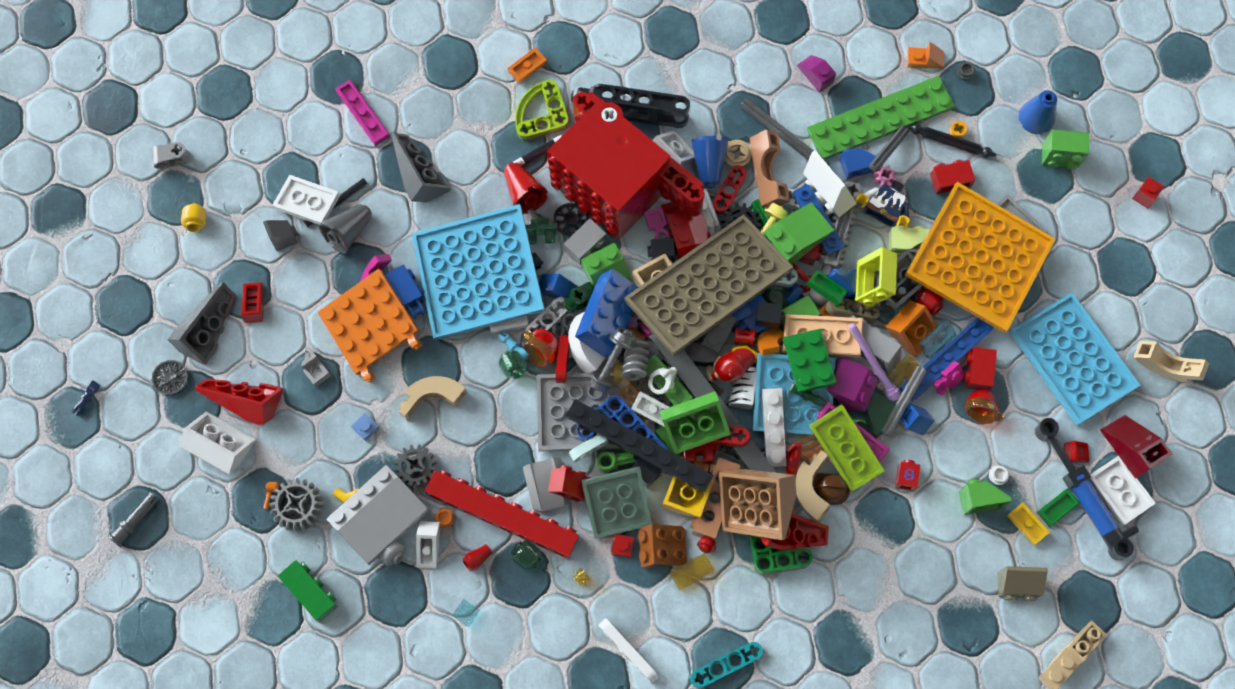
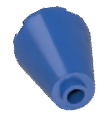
M1045 90L1021 107L1018 118L1026 131L1033 134H1042L1053 127L1057 109L1056 94L1050 90Z
M716 136L696 137V140L691 139L699 179L705 188H715L720 183L728 147V138L721 137V140H717Z

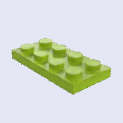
M843 405L838 406L809 425L851 492L885 471Z

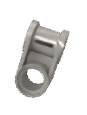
M180 142L157 145L151 149L153 164L157 169L185 164L190 159L189 151Z

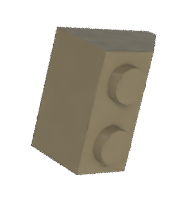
M1005 567L998 572V596L1005 597V600H1017V597H1025V601H1036L1037 598L1044 594L1048 568Z

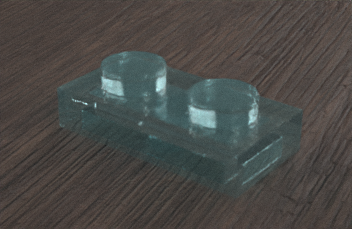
M944 320L919 343L926 358L932 359L956 336L951 322Z

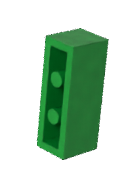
M295 560L277 576L311 616L320 623L338 607L334 603L337 599L330 591L324 592L321 588L324 584L317 576L311 577L309 574L311 569L304 562L300 564Z

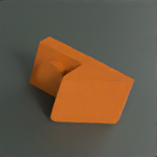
M931 42L928 43L927 48L908 47L907 67L943 69L944 51Z

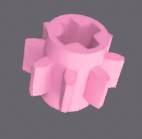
M889 165L881 167L877 172H874L873 176L877 178H875L873 183H877L880 187L883 184L890 187L891 183L896 181V178L893 177L896 171H892Z

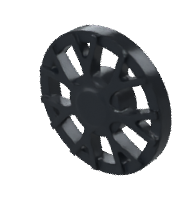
M575 203L561 205L556 209L553 217L555 228L567 236H572L579 229L576 226L577 223L584 225L588 221L587 213H579L580 210L577 213L572 212L573 207L579 209L578 204ZM567 208L568 212L564 214L562 209ZM584 214L585 219L578 220V216ZM561 216L563 220H556V217ZM562 224L566 225L564 229L560 228L559 226ZM569 227H574V231L569 232Z

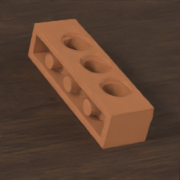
M718 457L717 463H712L709 473L714 475L712 478L713 484L701 517H693L690 528H693V535L716 539L722 521L720 484L716 482V478L719 477V472L733 468L740 469L741 465ZM711 495H717L720 501L718 503H712L709 497ZM710 513L714 519L710 522L705 521L703 514Z

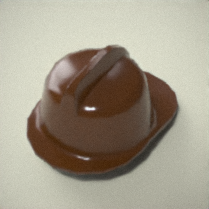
M817 473L813 480L812 486L815 493L828 504L840 505L848 499L850 489L840 475Z

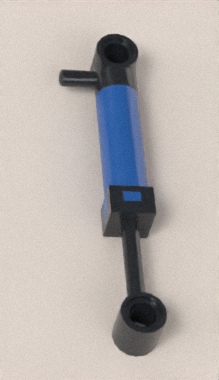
M1052 418L1043 419L1036 426L1035 435L1041 441H1050L1069 473L1062 479L1068 489L1073 490L1106 543L1110 557L1118 561L1129 557L1134 551V546L1128 538L1139 532L1138 527L1133 526L1123 532L1121 531L1089 479L1091 476L1083 465L1076 469L1056 438L1059 431V425L1056 420ZM1043 426H1047L1050 429V433L1045 432ZM1118 545L1124 548V554L1118 551Z

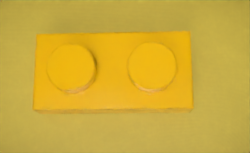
M1023 502L1007 515L1033 546L1050 533Z

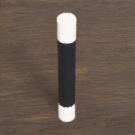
M559 135L515 160L513 163H519L522 166L546 152L562 136Z

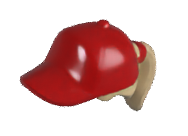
M739 348L726 353L716 359L713 367L711 365L706 367V378L711 382L718 379L726 382L739 380L754 364L755 355L747 348Z

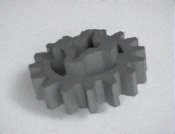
M419 444L417 449L410 445V450L407 451L406 448H403L404 453L397 454L399 460H394L395 465L398 466L394 468V471L399 473L397 476L399 479L403 478L402 482L404 484L409 482L411 488L414 486V483L418 487H421V482L427 485V478L431 479L432 477L431 472L437 471L433 467V465L437 464L436 460H431L434 454H428L429 450L427 447L422 450ZM425 459L428 460V469L424 466ZM403 463L407 466L405 474L403 472ZM418 463V465H419V467H420V468H416V467H415V468H412L411 464L416 465V464Z

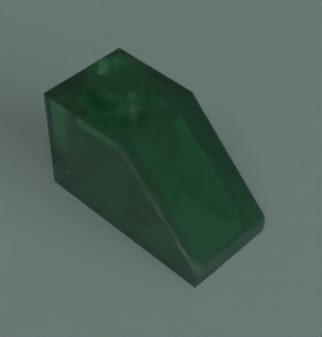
M877 392L871 397L866 411H864L869 432L876 439L896 405L895 402Z

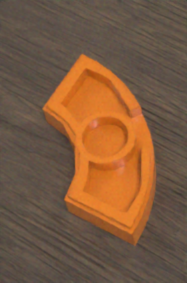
M771 328L762 332L758 337L757 344L760 354L765 356L779 353V344L783 342L784 332L779 328Z

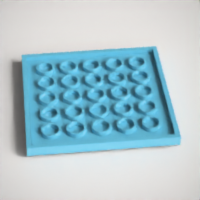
M520 204L412 233L434 340L545 311Z

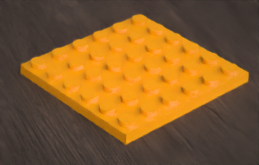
M957 182L905 275L1001 332L1006 333L1056 239Z

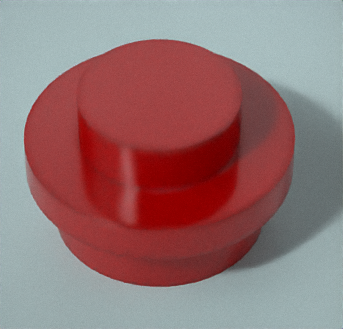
M703 536L701 540H698L697 546L701 552L710 554L716 551V541L714 539Z

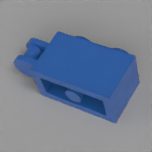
M403 264L385 274L397 296L414 320L420 314H426L421 305L424 302L422 297L424 291L420 284L416 285L414 283L415 276L411 269L407 270Z

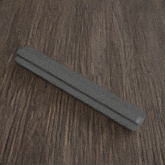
M901 126L871 162L869 165L870 170L877 172L907 136L908 128Z

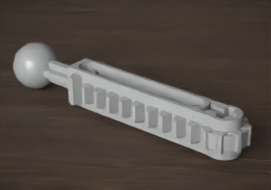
M850 181L844 184L849 192H853L854 200L857 199L859 194H863L859 183ZM856 202V205L840 217L834 212L835 216L831 220L833 222L831 224L844 247L848 246L849 242L847 241L851 237L849 234L852 233L853 221L857 217L855 214L858 213L859 209L857 208H859L860 202ZM843 248L830 255H827L823 249L819 260L823 265L822 273L827 275L833 269L841 268L845 258L843 254L846 253L847 249ZM810 288V297L814 303L824 305L829 301Z

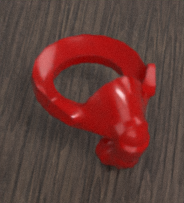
M793 264V269L807 284L812 275L807 276L796 264ZM800 285V287L804 290L802 293L810 291L809 286L806 285V287H804L803 285Z

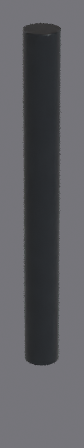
M362 178L340 194L333 209L367 185V181ZM307 220L303 221L307 228L314 224Z

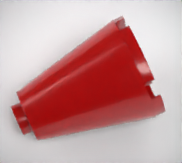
M509 163L504 169V176L513 206L520 204L523 214H528V210L532 208L534 211L539 209L548 198L547 189L519 163Z

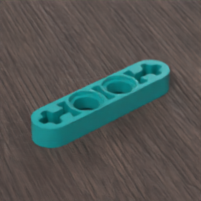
M750 642L695 670L690 677L691 684L695 688H704L757 661L763 654L762 646L757 642ZM750 646L754 649L758 648L757 657H754L753 654L746 657L749 661L745 662L744 655L740 651L744 650V654L750 651ZM732 655H738L741 658L739 666H733L730 663ZM715 664H720L723 667V673L719 676L712 672V666ZM708 668L709 675L713 679L709 680L708 676L703 679V684L695 683L696 674L699 673L702 676L707 673L704 669Z

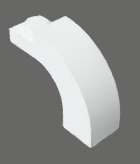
M583 312L575 316L571 323L569 347L578 366L585 373H590L593 370H597L606 357H603L574 337L584 315Z

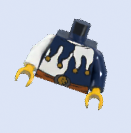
M894 181L891 187L883 184L880 188L875 187L864 194H859L855 200L862 204L861 208H864L863 213L891 228L903 225L904 229H907L909 225L908 203L905 202L906 195L900 193L904 186L898 181Z

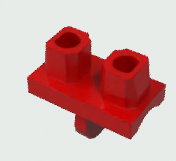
M706 443L680 453V456H683V459L692 464L696 463V456H702L703 464H712L718 447L717 444Z

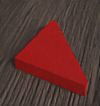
M794 443L786 450V474L795 475V478L798 472L802 443Z

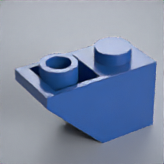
M835 268L826 275L848 290L844 297L845 299L855 300L856 269L847 271L842 268Z

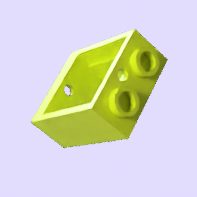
M882 247L857 261L855 301L866 307H872L896 294L897 253ZM880 269L879 287L874 289V275Z

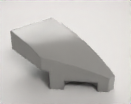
M309 346L305 347V359L302 361L301 366L304 369L305 375L317 387L331 377V375Z

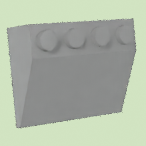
M385 465L326 520L362 559L370 565L389 545L393 544L429 510L399 477Z

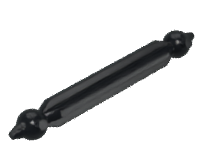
M920 124L908 125L907 127L915 135L921 134L925 138L973 154H982L985 158L996 156V153L990 147L983 148L980 144L929 127L922 128Z

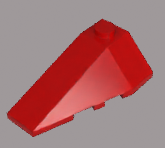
M205 379L195 386V391L244 420L257 425H264L274 417L283 394L282 387L260 383L259 386H249L248 382L230 384L228 380Z
M792 513L785 540L759 538L765 546L780 551L828 545L829 526Z

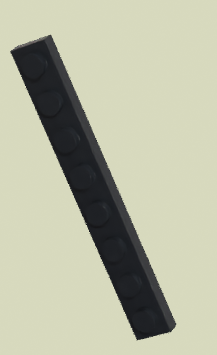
M577 399L573 401L565 415L571 421L703 494L714 476Z

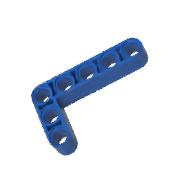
M611 396L595 409L636 433L639 431L646 434L645 438L669 450L619 396ZM617 403L620 405V408L612 410L610 405ZM630 417L633 419V423L627 425L623 422V419ZM577 426V437L581 442H586L597 435L591 432L589 435L584 436L580 433L584 427Z

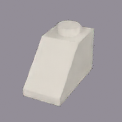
M419 522L416 534V567L437 568L440 522Z

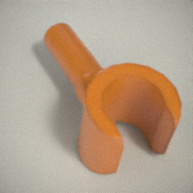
M268 482L266 484L265 509L269 508L271 495L276 493L274 490L276 488L279 489L278 482Z

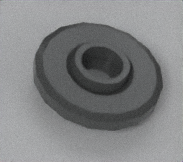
M167 360L156 366L151 380L153 387L159 393L175 395L185 388L189 375L182 363L176 360Z

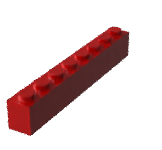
M444 470L440 472L434 471L424 491L427 496L568 560L570 559L579 539L575 529L568 526L565 528L560 527L557 521L550 518L547 520L540 518L541 515L533 510L527 512L522 509L521 505L515 502L509 504L504 501L505 498L497 494L491 496L482 487H471L469 482L459 478L456 480L451 478L452 475Z

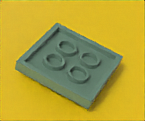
M640 467L581 480L595 539L652 524Z

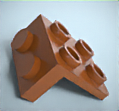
M651 524L639 528L638 540L640 544L639 559L641 561V568H650L657 565L684 566L687 564L685 529L683 526Z

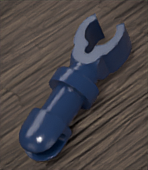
M94 380L91 381L85 394H81L80 401L74 406L73 414L78 408L80 409L77 412V416L82 414L87 403L92 401L91 397L100 388L101 385Z

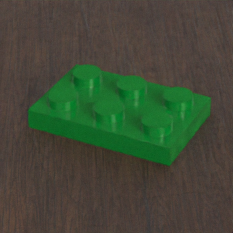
M821 328L783 337V344L798 394L836 385V379Z

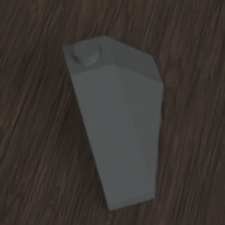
M393 132L392 139L403 185L411 201L427 203L450 192L452 188L441 171L436 172L432 167L433 162L420 154L421 149L409 135Z
M221 282L178 325L167 340L180 353L206 365L217 350V341L220 334L223 333V325L226 316H229L236 294L224 282Z

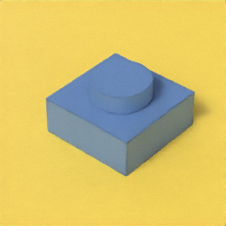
M366 413L351 426L365 441L379 429V426Z

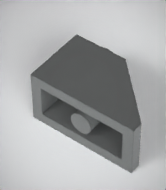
M288 220L263 221L269 239L276 251L298 243L296 236L299 235L295 225L291 226Z

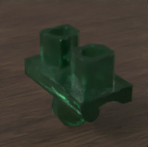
M538 214V219L530 220L531 224L526 225L530 245L537 244V236L543 235L545 236V243H555L556 235H558L557 223H549V219H542L541 214Z

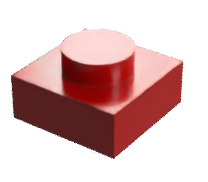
M614 534L611 555L631 558L634 537Z

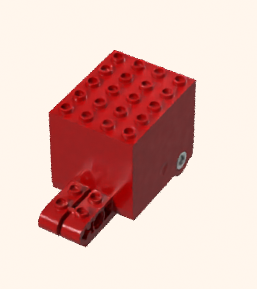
M579 92L573 97L574 119L576 123L547 150L550 184L555 190L562 191L568 201L578 204V208L582 213H588L594 223L598 226L602 225L611 237L615 236L618 240L661 196L665 200H670L674 203L675 208L680 212H685L692 217L701 214L703 210L704 184L624 118L622 109L617 104L606 103L592 92L589 94Z

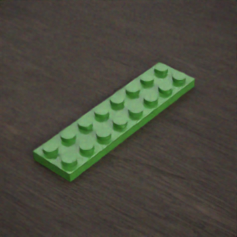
M936 76L807 127V132L818 154L826 160L843 153L846 149H854L897 132L901 126L907 128L908 125H914L954 109L955 105L940 77Z

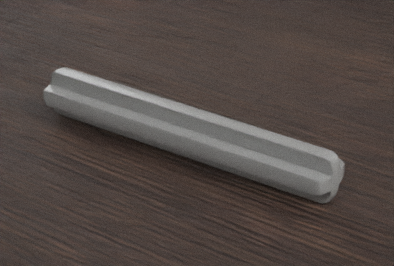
M917 366L881 430L883 434L891 436L926 373V369Z

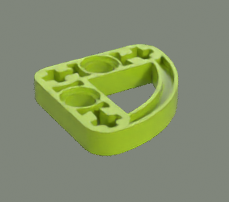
M554 80L538 83L529 89L520 100L515 115L516 131L520 139L529 140L562 131L568 127V115L558 85ZM548 86L553 89V96L551 97L549 90H547ZM543 94L549 114L523 121L528 105L538 95ZM553 101H557L560 103V107L553 109L550 107V104ZM559 113L563 124L558 122L557 114ZM545 122L548 127L541 130L538 128V124ZM532 125H535L536 132H533ZM523 128H526V130H528L527 134L522 132Z

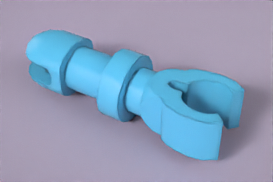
M502 332L504 337L499 334V339L508 346L511 352H514L522 363L528 359L527 356L529 354L519 347V343L513 341L507 332Z

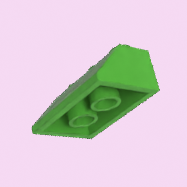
M715 391L659 411L674 454L731 435Z

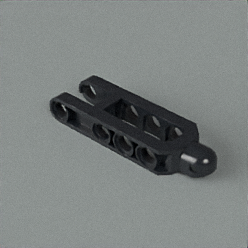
M600 83L590 89L577 88L571 93L572 103L573 97L581 91L587 94L592 92L606 103L611 102L617 104L620 108L630 109L629 113H623V117L628 121L683 128L687 125L689 119L690 101L687 97ZM609 91L613 96L607 98L603 97L602 94ZM628 94L631 99L629 101L621 100V96ZM647 97L649 103H640L639 99ZM682 102L686 105V108H676V104ZM638 111H646L649 113L647 116H640ZM684 116L685 119L681 122H678L675 120L674 117Z

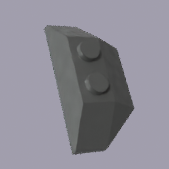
M907 249L897 258L896 294L885 300L894 310L903 305L924 287L905 275L919 249Z

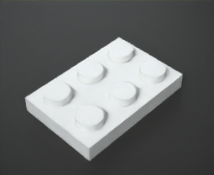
M289 175L272 206L281 212L321 225L329 217L340 194L338 191Z
M1119 456L1090 474L1091 478L1089 479L1094 488L1122 526L1156 504L1139 480L1134 478Z

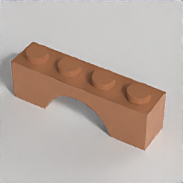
M766 129L750 137V149L753 156L761 206L769 208L772 203L781 206L790 202L787 184L776 181L772 172L774 159L781 151L778 133Z

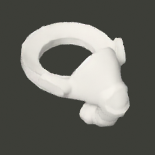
M675 367L669 369L659 368L654 371L648 380L650 390L660 395L673 389L677 369ZM657 375H662L666 380V384L661 390H657L653 386V379Z

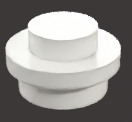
M994 466L989 472V478L993 484L1003 485L1008 481L1009 473L1003 466Z

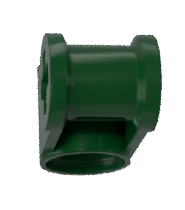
M587 282L570 291V296L566 297L563 301L566 310L576 312L587 307L595 288L591 282Z

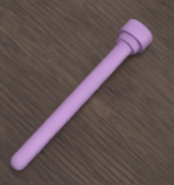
M850 324L849 329L885 387V397L889 402L898 400L902 394L897 386L891 384L856 324Z

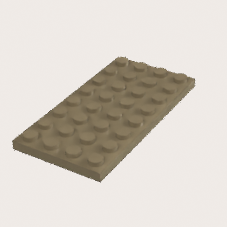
M743 214L627 295L625 302L674 356L793 271V266Z

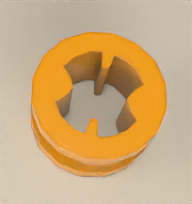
M962 121L953 122L949 129L950 135L963 138L967 132V126ZM955 128L961 129V132H960V133H959V131H956V132H955L954 130H955Z

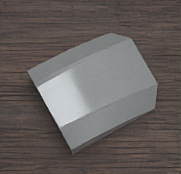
M561 457L530 463L523 467L534 510L543 512L563 507L570 501L548 492L552 469L560 468L563 465Z

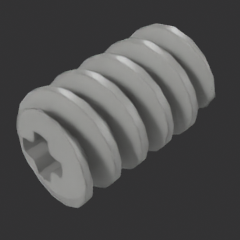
M635 337L633 349H625L622 377L626 380L633 381L647 376L645 370H647L646 363H648L647 356L649 355L648 349L650 345L639 337Z

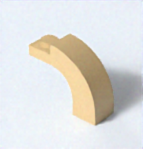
M1140 341L1134 354V358L1150 371L1163 377L1189 383L1190 380L1203 381L1209 366L1206 360L1188 359L1173 355L1155 341Z
M432 376L423 378L407 388L405 394L409 399H405L401 403L399 413L402 418L408 420L423 401L430 398L443 399L453 407H456L467 393L466 388L447 377Z
M822 450L819 454L815 453L809 461L810 466L803 461L796 475L798 502L805 514L816 522H820L830 509V504L821 499L815 493L812 486L815 476L828 460V455Z

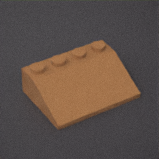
M739 468L719 472L722 531L785 540L796 499L795 475Z

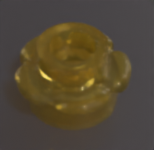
M583 569L574 570L575 575L573 578L580 586L582 584L587 586L586 583L590 581V578Z

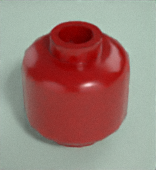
M922 288L916 294L917 299L915 302L925 305L932 316L936 315L944 307V298L930 289Z

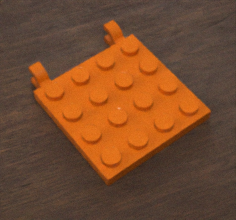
M377 269L317 312L356 375L361 373L364 381L369 383L376 379L369 367L408 340L411 348H415V350L423 346L416 336L420 330L381 269Z

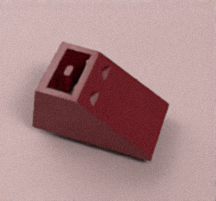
M1126 415L1100 429L1135 479L1173 455L1162 438Z

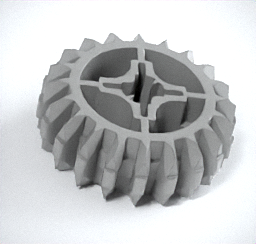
M295 478L294 484L288 479L287 486L281 483L282 489L276 488L274 490L277 496L271 495V499L275 502L269 503V506L274 508L270 511V514L276 515L273 520L279 522L281 528L286 525V530L290 531L293 526V530L298 532L300 526L304 531L306 530L305 524L312 527L313 523L311 520L318 521L319 518L316 514L323 513L322 510L318 509L324 506V503L320 502L323 496L318 494L320 491L318 487L314 488V483L308 484L306 479H303L301 484L299 478ZM297 490L308 492L305 495L302 494L300 496H294L292 494L293 491ZM287 496L288 503L284 510H282V502ZM292 498L298 502L301 512L298 508H295ZM312 499L311 508L309 512L306 513L305 507L309 503V500ZM296 513L302 517L295 520L286 518V516Z

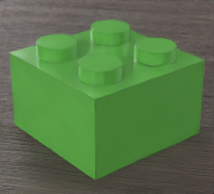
M1052 129L1042 144V165H1048L1051 168L1058 166L1066 167L1067 169L1079 168L1089 154V133Z

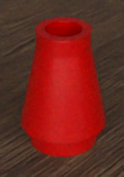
M485 544L466 553L465 557L462 558V562L472 572L483 564L492 554V551Z

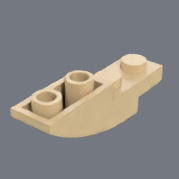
M1091 620L1048 664L1046 670L1038 679L1049 689H1059L1107 634Z

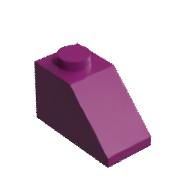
M811 55L797 64V67L818 92L834 83L836 72L826 60Z

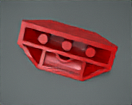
M672 202L660 205L667 221L670 238L674 240L677 260L711 237L703 211L700 215L692 217L685 212L678 211Z

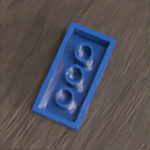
M614 269L601 274L574 337L603 357L610 355L616 345L610 339V335L615 333L619 327L626 329L633 310L625 302V297L639 287Z

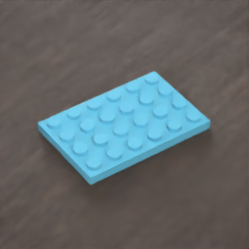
M1072 292L1009 331L1076 426L1141 386Z

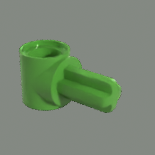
M603 452L597 458V467L600 472L607 474L618 469L617 466L633 463L635 457L629 452L616 455L614 452ZM609 459L611 465L604 467L601 465V461Z

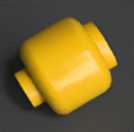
M193 203L183 208L181 224L186 230L198 232L206 226L207 211L204 207Z

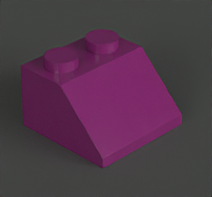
M840 357L834 371L836 385L828 386L826 390L846 410L866 411L879 378L870 368L845 357Z

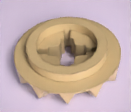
M742 140L728 142L725 156L726 164L732 167L735 165H747L752 157L750 146ZM739 148L740 155L742 156H738V158L735 159L734 154L732 153H736V151H738Z

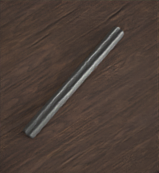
M745 99L741 103L742 109L770 131L778 133L779 138L809 160L814 151L749 99ZM820 156L829 166L830 163L827 160H825L822 156Z

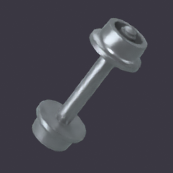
M619 327L615 333L610 335V339L616 345L602 372L597 370L591 372L590 385L600 392H607L610 387L614 386L615 381L609 374L622 349L634 348L635 335L625 328Z

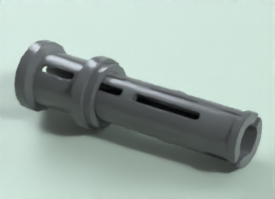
M149 492L125 521H120L116 530L111 535L108 534L107 537L121 548L124 540L134 533L136 525L159 499Z

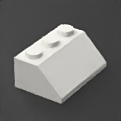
M814 150L803 173L807 178L805 183L810 185L812 190L815 188L817 191L815 195L821 202L825 200V207L831 214L835 212L840 217L857 203L843 182Z
M205 412L184 428L180 447L219 468L221 471L230 474L240 466L254 444L255 438Z

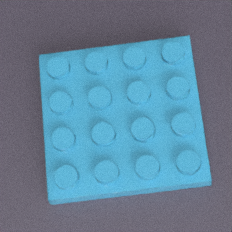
M757 353L752 431H764L762 389L782 388L784 432L814 435L809 425L818 420L816 416L823 407H819L809 400L805 401L803 397L789 391L791 384H795L787 355L770 354L762 356L760 353ZM829 358L834 373L836 358ZM827 387L811 390L813 394L819 395L826 400V402L819 400L818 403L825 405L829 402L833 405V396L826 390Z

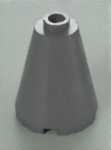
M359 204L323 221L321 226H319L320 232L327 243L331 241L334 244L332 247L334 250L344 254L372 219V212L368 206Z

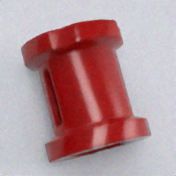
M737 327L735 331V345L742 343L750 344L754 347L757 335L756 329L748 331Z

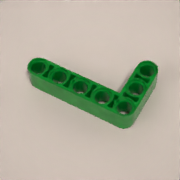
M748 535L754 569L760 575L804 569L813 560V554L807 548L772 553L771 547L765 546V549L762 550L757 549L755 542L762 540L759 536ZM798 555H806L808 558V562H800L798 559ZM785 557L788 560V565H780L778 559ZM759 561H767L769 568H760Z

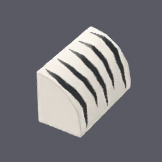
M750 367L742 378L732 382L728 406L752 409L756 386V368Z

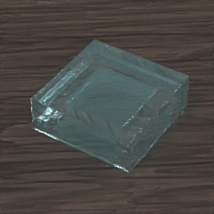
M463 599L452 617L469 628L480 613V610Z

